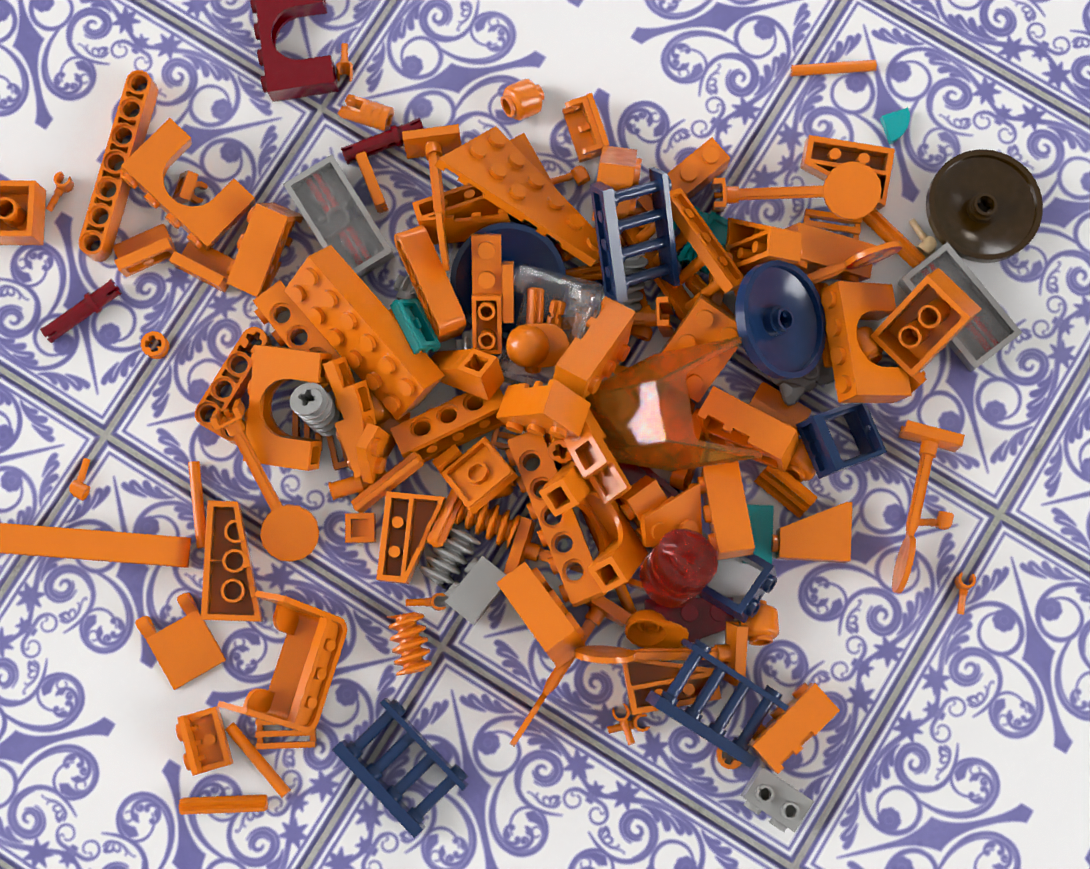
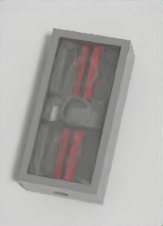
M333 155L328 156L283 184L322 248L332 245L360 278L395 258L391 247Z
M947 242L899 280L898 285L908 296L928 274L940 268L982 309L947 344L966 368L972 372L1018 337L1022 331Z

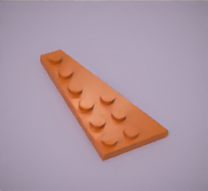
M496 126L438 158L435 164L437 168L442 171L447 168L459 176L457 181L465 186L470 183L482 191L483 197L521 222L524 219L537 227L536 232L545 237L548 234L561 242L562 249L588 266L592 267L600 261L596 230Z

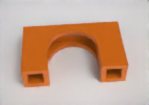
M169 118L121 165L122 172L124 173L122 178L133 189L139 187L146 194L144 199L153 208L157 209L160 207L167 213L165 216L166 220L173 227L178 229L181 226L189 234L186 238L197 249L203 247L208 251L255 204V197L233 178L206 204L186 206L175 201L165 189V175L169 167L192 145V140L183 129Z
M837 281L821 289V304L825 312L826 333L838 403H895L912 396L908 373L901 367H882L872 363L862 352L857 340L856 330L859 320L878 321L889 316L896 309L892 284Z
M255 345V350L252 352L250 359L253 368L252 378L247 387L249 406L245 412L244 421L246 424V436L261 464L305 471L319 469L322 440L292 436L282 431L272 415V399L276 390L283 383L292 379L327 383L322 364L331 361V353L271 345Z
M572 461L563 466L538 492L554 517L577 506L590 519L598 536L599 553L587 569L604 594L628 582L648 555V551L642 545L641 540L616 501L614 500L610 504H603L590 480L582 477L575 462Z

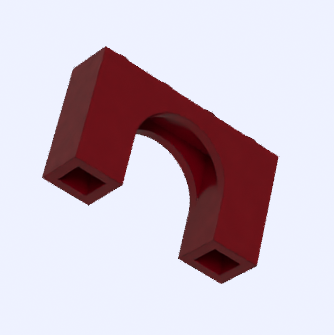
M250 0L252 12L257 14L258 23H254L256 40L261 42V49L257 50L260 67L264 66L265 75L261 76V85L263 92L269 94L272 102L339 92L335 65L331 55L298 60L285 57L276 48L277 36L286 23L300 17L326 14V0Z

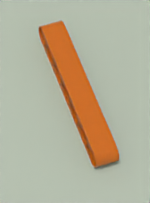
M143 70L131 72L126 79L78 244L82 252L96 262L105 261L112 253L131 186L122 178L124 175L122 168L116 171L114 167L118 162H125L144 143L158 97L157 85L149 74ZM147 83V87L144 90L137 91L141 84ZM140 109L137 116L130 117L133 110ZM132 135L128 143L122 144L124 137ZM116 188L113 196L106 197L108 190ZM108 214L107 221L103 224H98L100 217ZM96 241H101L99 248L91 251L92 244Z
M0 523V553L189 568L192 538Z

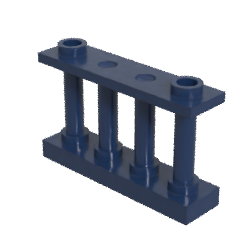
M656 167L649 168V182L615 191L614 188L601 181L590 184L604 293L606 297L618 303L628 301L627 290L629 286L659 277L675 287L680 285L679 274L681 273V266L676 253L670 199L672 183L668 173ZM652 193L653 210L623 219L617 218L616 206H618L619 202ZM655 222L657 238L621 247L620 235L622 231ZM658 250L659 266L625 275L623 263L626 259Z
M683 638L681 644L692 650L668 690L666 692L663 690L661 695L651 690L645 700L653 707L751 768L757 759L748 752L751 747L748 745L773 704L785 711L789 706L780 700L782 694L768 685L765 689H762L710 655L709 652L712 648L700 640L695 639L694 643ZM703 657L716 667L691 707L687 706L684 711L676 706L679 701L677 697ZM727 673L738 680L739 684L716 721H711L709 726L700 721L703 717L701 713ZM749 689H752L763 698L739 737L735 736L733 741L724 736L727 732L725 728Z
M386 698L380 702L386 711L354 742L340 741L332 751L415 838L426 827L422 823L425 820L423 816L455 785L463 791L468 786V783L465 781L468 776L457 764L452 767L403 715L406 710L396 699L390 701ZM395 719L404 728L406 733L374 764L371 762L368 765L360 757L363 754L362 750ZM416 741L427 754L395 786L392 784L388 787L381 779L384 776L382 772ZM436 762L448 776L416 807L412 806L409 809L401 801L404 798L403 794Z

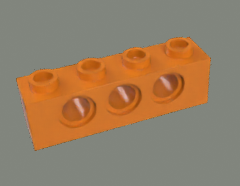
M281 280L252 300L258 307L254 311L264 325L269 322L273 326L275 331L271 334L281 347L286 344L289 348L331 353V361L340 358L332 345L284 291L286 287ZM281 312H290L288 321L278 323L277 318ZM306 333L308 335L307 341L304 344L295 345L294 340L298 334ZM316 383L321 385L327 393L332 391L331 385L328 383Z
M499 388L488 401L466 392L435 408H430L412 419L403 421L390 430L403 458L412 452H416L425 463L439 456L454 444L458 447L504 425V422L496 418L504 395Z

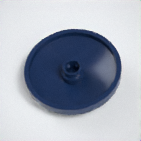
M518 222L494 223L473 233L501 234L502 262L514 261V323H503L502 321V338H507L510 332L517 326L526 324L527 289L530 287L544 289L543 323H546L547 316L550 315L548 311L551 300L563 301L566 289L564 262L554 243L547 236L544 237L536 232V228ZM470 236L462 244L455 256L451 268L450 283L464 312L465 319L472 325V250Z
M772 260L753 267L745 275L739 286L735 304L736 326L742 346L753 364L764 374L779 380L802 377L817 365L822 356L826 341V318L818 291L810 278L794 264L781 260Z

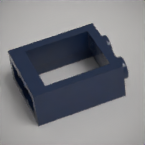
M849 403L813 415L796 424L819 479L867 462L887 452L866 403ZM844 416L860 452L859 456L842 461L826 422Z
M707 540L681 578L685 588L742 623H745L748 617L753 618L761 606L759 601L765 592L770 593L777 583L775 567L754 553L753 555L738 557L761 571V573L740 604H737L703 583L718 561L716 553L710 552Z

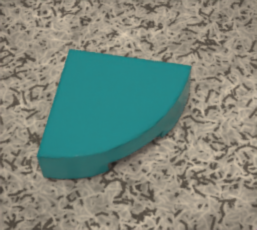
M908 107L881 116L880 121L889 145L899 140L905 133L910 121Z

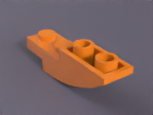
M472 234V348L488 354H502L501 234Z
M343 356L322 365L325 370V379L331 385L335 395L336 407L343 416L342 420L334 423L336 436L346 452L347 464L353 471L355 478L361 476L355 445L367 424L376 426V421L366 380L355 383L346 357Z
M589 409L580 437L567 435L564 441L582 477L590 480L603 504H610L632 487L604 442V439L607 437Z

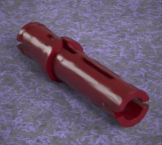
M417 118L397 127L396 125L390 126L391 129L341 147L347 165L356 162V154L364 151L367 157L395 146H398V148L402 147L404 143L402 131L424 129L421 119Z
M110 279L93 293H86L83 300L45 327H42L40 329L45 337L48 336L47 340L53 343L94 312L97 314L101 312L104 305L122 294L120 288L117 285L115 286V282Z

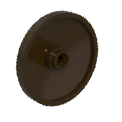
M978 149L961 153L950 159L940 168L932 179L927 191L926 214L934 235L942 245L948 242L963 259L978 263H993L1016 255L1031 242L1041 224L1043 200L1036 180L1022 163L1002 152Z

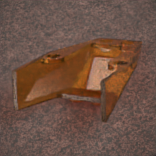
M739 336L653 354L602 381L596 393H590L585 400L591 403L589 409L607 438L604 439V442L616 462L667 471H678L761 458L760 451L698 440L694 433L686 375L690 370L733 347L742 346V337Z

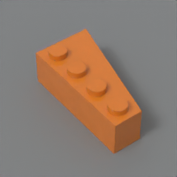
M208 500L201 620L263 622L259 598L254 596L257 587L241 505L237 501Z

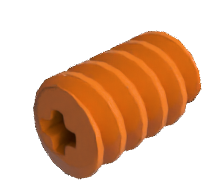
M489 502L473 515L463 504L455 524L459 525L465 520L466 530H470L476 525L475 534L478 536L486 530L485 539L488 541L497 535L496 545L500 546L507 540L508 550L516 535L521 515L518 514L514 519L510 520L509 509L500 515V505L497 504L490 510L488 509Z
M411 612L387 617L396 620V622L388 626V629L398 632L390 637V641L399 643V646L392 649V653L401 655L400 658L394 661V665L403 666V669L398 671L396 676L425 671V668L432 665L431 660L423 659L425 655L430 653V649L421 647L422 644L428 641V637L419 636V633L426 629L425 625L417 624V621L425 617L422 613Z

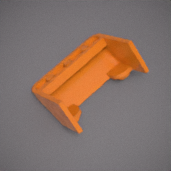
M256 590L254 596L276 604L273 623L277 630L286 633L283 647L268 690L262 688L251 690L245 698L243 707L219 701L217 707L300 732H311L318 725L347 635V624L339 616L290 597Z

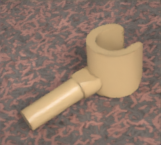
M912 219L909 221V224L922 241L916 248L925 258H928L935 252L937 242L933 237L927 236L917 221Z

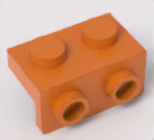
M215 706L177 717L179 724H176V734L179 741L184 742L186 753L183 754V760L188 771L191 770L192 776L234 764L219 707Z

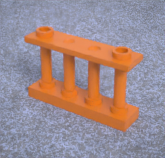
M678 188L670 191L672 217L680 229V234L675 237L676 252L689 242L696 251L697 257L681 270L679 286L675 287L664 281L661 277L654 279L663 294L668 296L677 317L682 321L701 293L709 299L721 289L726 294L738 289L744 276L683 190ZM655 222L649 223L641 231L638 229L639 226L624 230L622 235L627 245L630 246L650 240L649 238L656 233ZM657 250L645 253V256H643L648 259V265L645 266L646 269L660 265ZM705 265L713 275L714 280L691 299L682 284Z

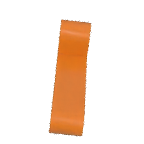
M419 225L395 234L394 241L397 251L439 342L442 343L460 336L466 327L465 315L447 274L443 270L442 263L426 228L423 225Z
M250 327L243 332L195 409V418L200 425L237 445L235 440L228 435L225 427L215 431L211 422L205 421V415L209 410L218 408L223 416V411L228 408L232 412L235 400L242 398L252 378L253 368L250 362L251 358L245 351L247 350L251 354L255 350V345L252 344L254 339L261 340V345L272 346L270 337L258 327ZM246 360L248 362L247 369L242 373H236V365L240 361ZM225 385H231V394L228 397L222 398L220 396L221 389ZM241 419L243 425H244L245 428H246L245 421H244L243 419Z

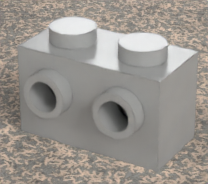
M484 556L479 560L474 558L464 570L467 573L465 578L460 583L456 580L445 593L448 596L445 603L472 625L477 623L502 592L496 582L506 576L505 573Z
M760 765L740 795L746 799L744 806L757 815L764 811L772 817L769 823L782 832H785L787 828L795 832L814 803L813 800Z

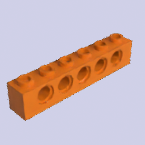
M526 432L507 440L510 449L505 451L511 467L517 465L520 476L516 478L522 494L527 492L531 501L526 506L532 520L538 519L541 530L537 531L543 548L549 546L552 557L548 558V562L553 574H560L563 584L558 587L564 602L570 601L571 605L575 608L607 595V592L603 594L587 569L594 560L573 508L562 513V518L558 524L550 525L547 523V516L551 511L543 498L536 496L538 487L545 485L558 472L555 462L548 455V445L545 437ZM532 458L539 459L540 465L536 470L529 471L526 469L528 460ZM564 538L571 539L573 542L572 548L568 552H559L557 549L559 541ZM576 565L583 567L584 572L580 579H569L568 571L571 567Z

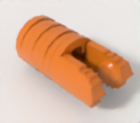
M348 94L345 99L347 106H342L337 113L346 120L387 131L393 120L394 108Z

